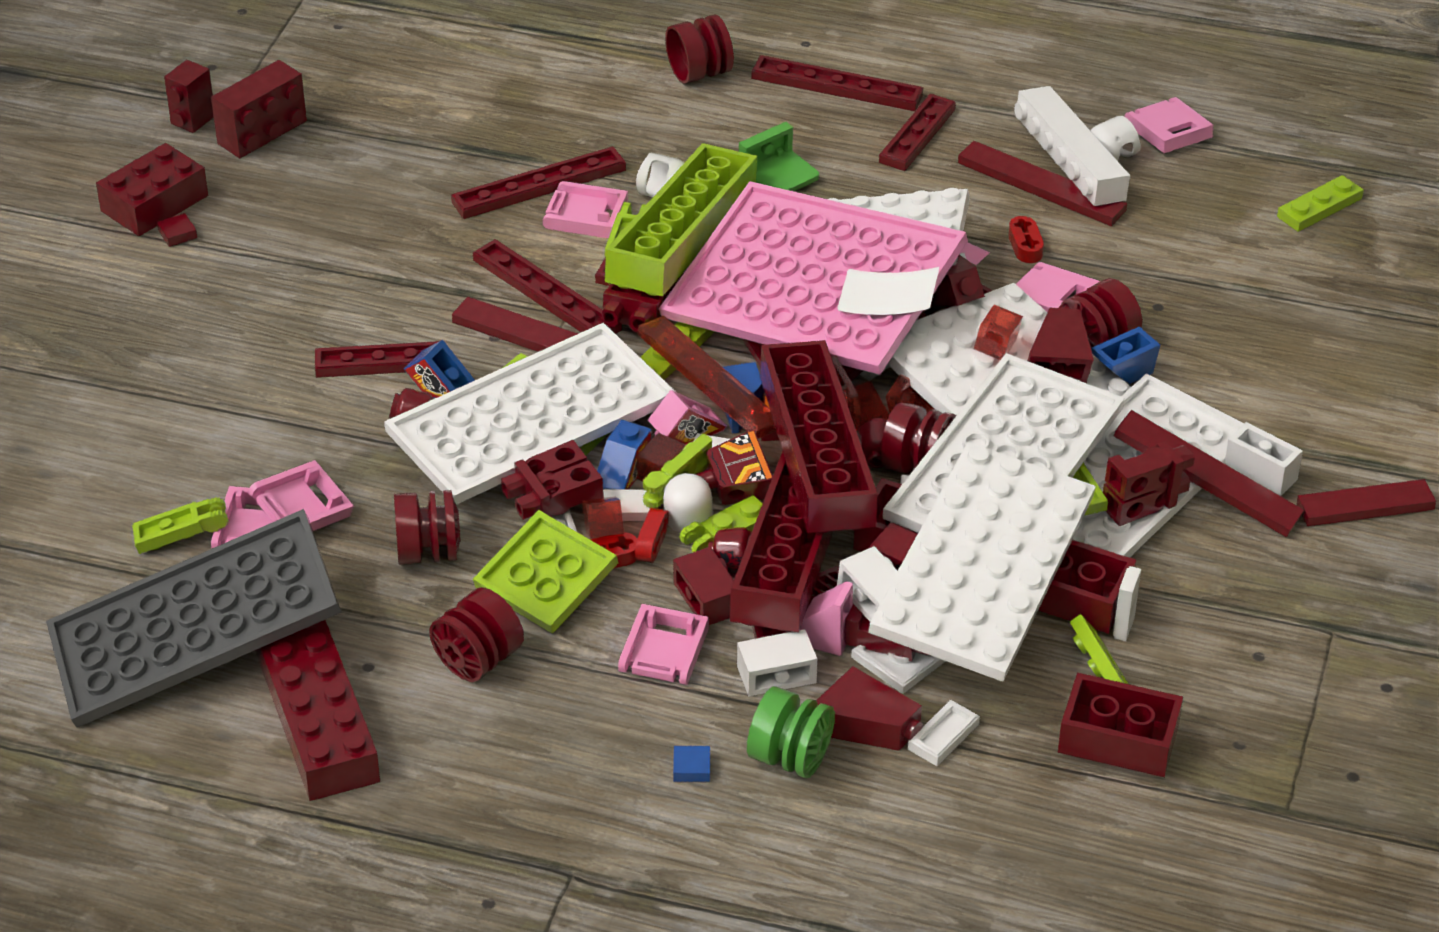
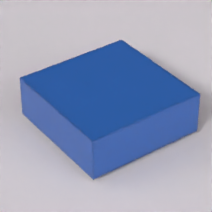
M674 746L673 782H710V746Z

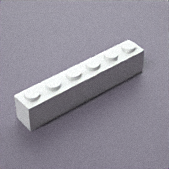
M1051 86L1019 91L1018 101L1014 107L1016 118L1021 121L1029 133L1034 136L1042 148L1047 151L1055 163L1060 166L1093 206L1126 201L1130 174Z

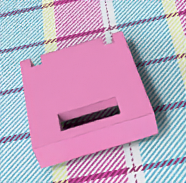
M1177 97L1169 99V102L1167 100L1137 109L1135 113L1131 111L1125 114V117L1133 124L1137 133L1163 153L1213 137V124ZM1191 126V129L1176 134H1172V132Z
M562 181L559 183L548 205L546 215L543 218V226L550 230L609 238L617 213H620L623 203L628 202V191ZM607 209L613 210L611 217L609 212H606Z
M1038 262L1016 285L1048 312L1050 307L1059 308L1061 303L1074 290H1076V294L1086 291L1087 288L1100 281Z
M315 460L255 482L248 491L252 498H257V504L272 522L304 509L313 531L350 517L354 507ZM316 484L327 497L326 507L309 488L310 486Z
M229 486L224 500L226 504L225 513L228 516L229 522H227L228 525L225 528H222V530L218 529V531L213 533L211 548H215L272 523V520L263 510L244 509L246 504L258 505L256 502L257 498H252L248 493L249 488Z
M641 604L620 656L618 671L626 673L628 667L632 666V674L669 682H674L676 675L680 676L679 683L687 685L709 629V617ZM656 624L685 629L686 635L657 630L655 627Z

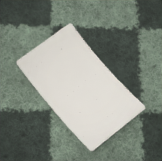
M939 267L899 273H877L848 269L837 309L838 311L866 315L904 314L929 309Z

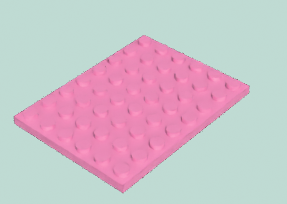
M750 181L659 307L661 317L765 345L826 340L833 363L881 375L922 311L891 315H866L838 311L837 308L848 269L877 273H899L939 267L935 292L968 242L967 234L960 230Z

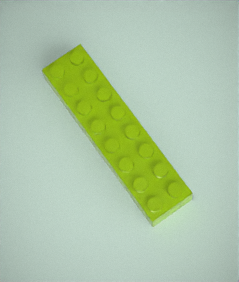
M702 143L607 247L605 282L615 284L624 289L631 288L643 291L651 296H664L692 263L750 181L756 183L758 156Z

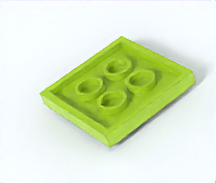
M538 510L473 578V582L476 588L491 589L500 595L515 612L553 634L618 564V559L614 553Z

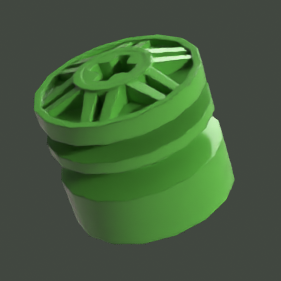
M772 686L761 699L749 729L747 739V754L749 758L768 765H775L782 758L783 770L788 772L795 770L798 776L810 778L821 764L830 743L835 722L833 706L822 703L818 705L817 701L813 699H806L800 706L798 694Z

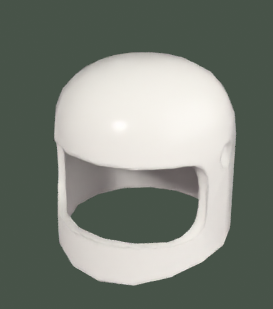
M1124 116L1111 118L1090 130L1117 161L1120 155L1131 157L1140 151L1141 144L1137 131L1133 124ZM1132 143V152L1123 149L1122 146Z
M649 153L637 174L636 188L638 193L654 197L684 162L677 158ZM652 164L649 181L646 186L649 168Z
M685 473L675 476L668 482L664 489V510H668V525L673 530L681 533V530L689 526L690 523L694 521L701 523L713 515L711 490L708 483L701 476Z

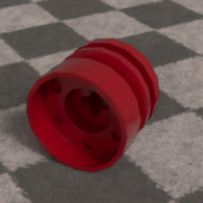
M713 14L705 17V19L703 17L696 19L694 24L686 21L667 27L665 33L666 52L673 73L681 83L685 84L703 79L705 74L712 77L732 70L734 64L733 45L728 29L720 16Z
M1108 278L1087 288L1086 291L1077 293L1073 297L1064 300L1059 308L1081 310L1091 350L1092 347L1137 327L1142 328L1141 308L1135 296L1126 285L1116 279Z
M902 402L896 405L889 415L882 438L881 456L885 469L911 474L957 415L948 412L942 414V412L934 409L927 413L923 407Z
M443 490L444 506H436L435 491L429 492L427 507H420L416 492L394 494L399 565L421 563L423 548H430L434 562H440L439 547L447 546L448 561H457V551L461 542L459 510L454 501L452 490Z
M482 587L470 592L458 602L455 608L447 610L443 616L433 621L429 628L431 643L443 664L452 673L469 682H475L483 678L488 671L496 667L499 661L508 658L524 642V630L513 608L500 595L491 589Z

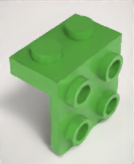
M783 122L739 142V152L758 156L756 183L794 192L819 179V172L793 152V127L787 122Z

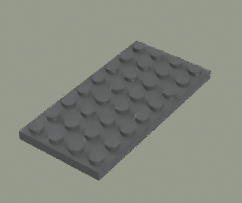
M302 509L47 620L46 623L70 717L76 728L337 615L341 613V609L305 510Z

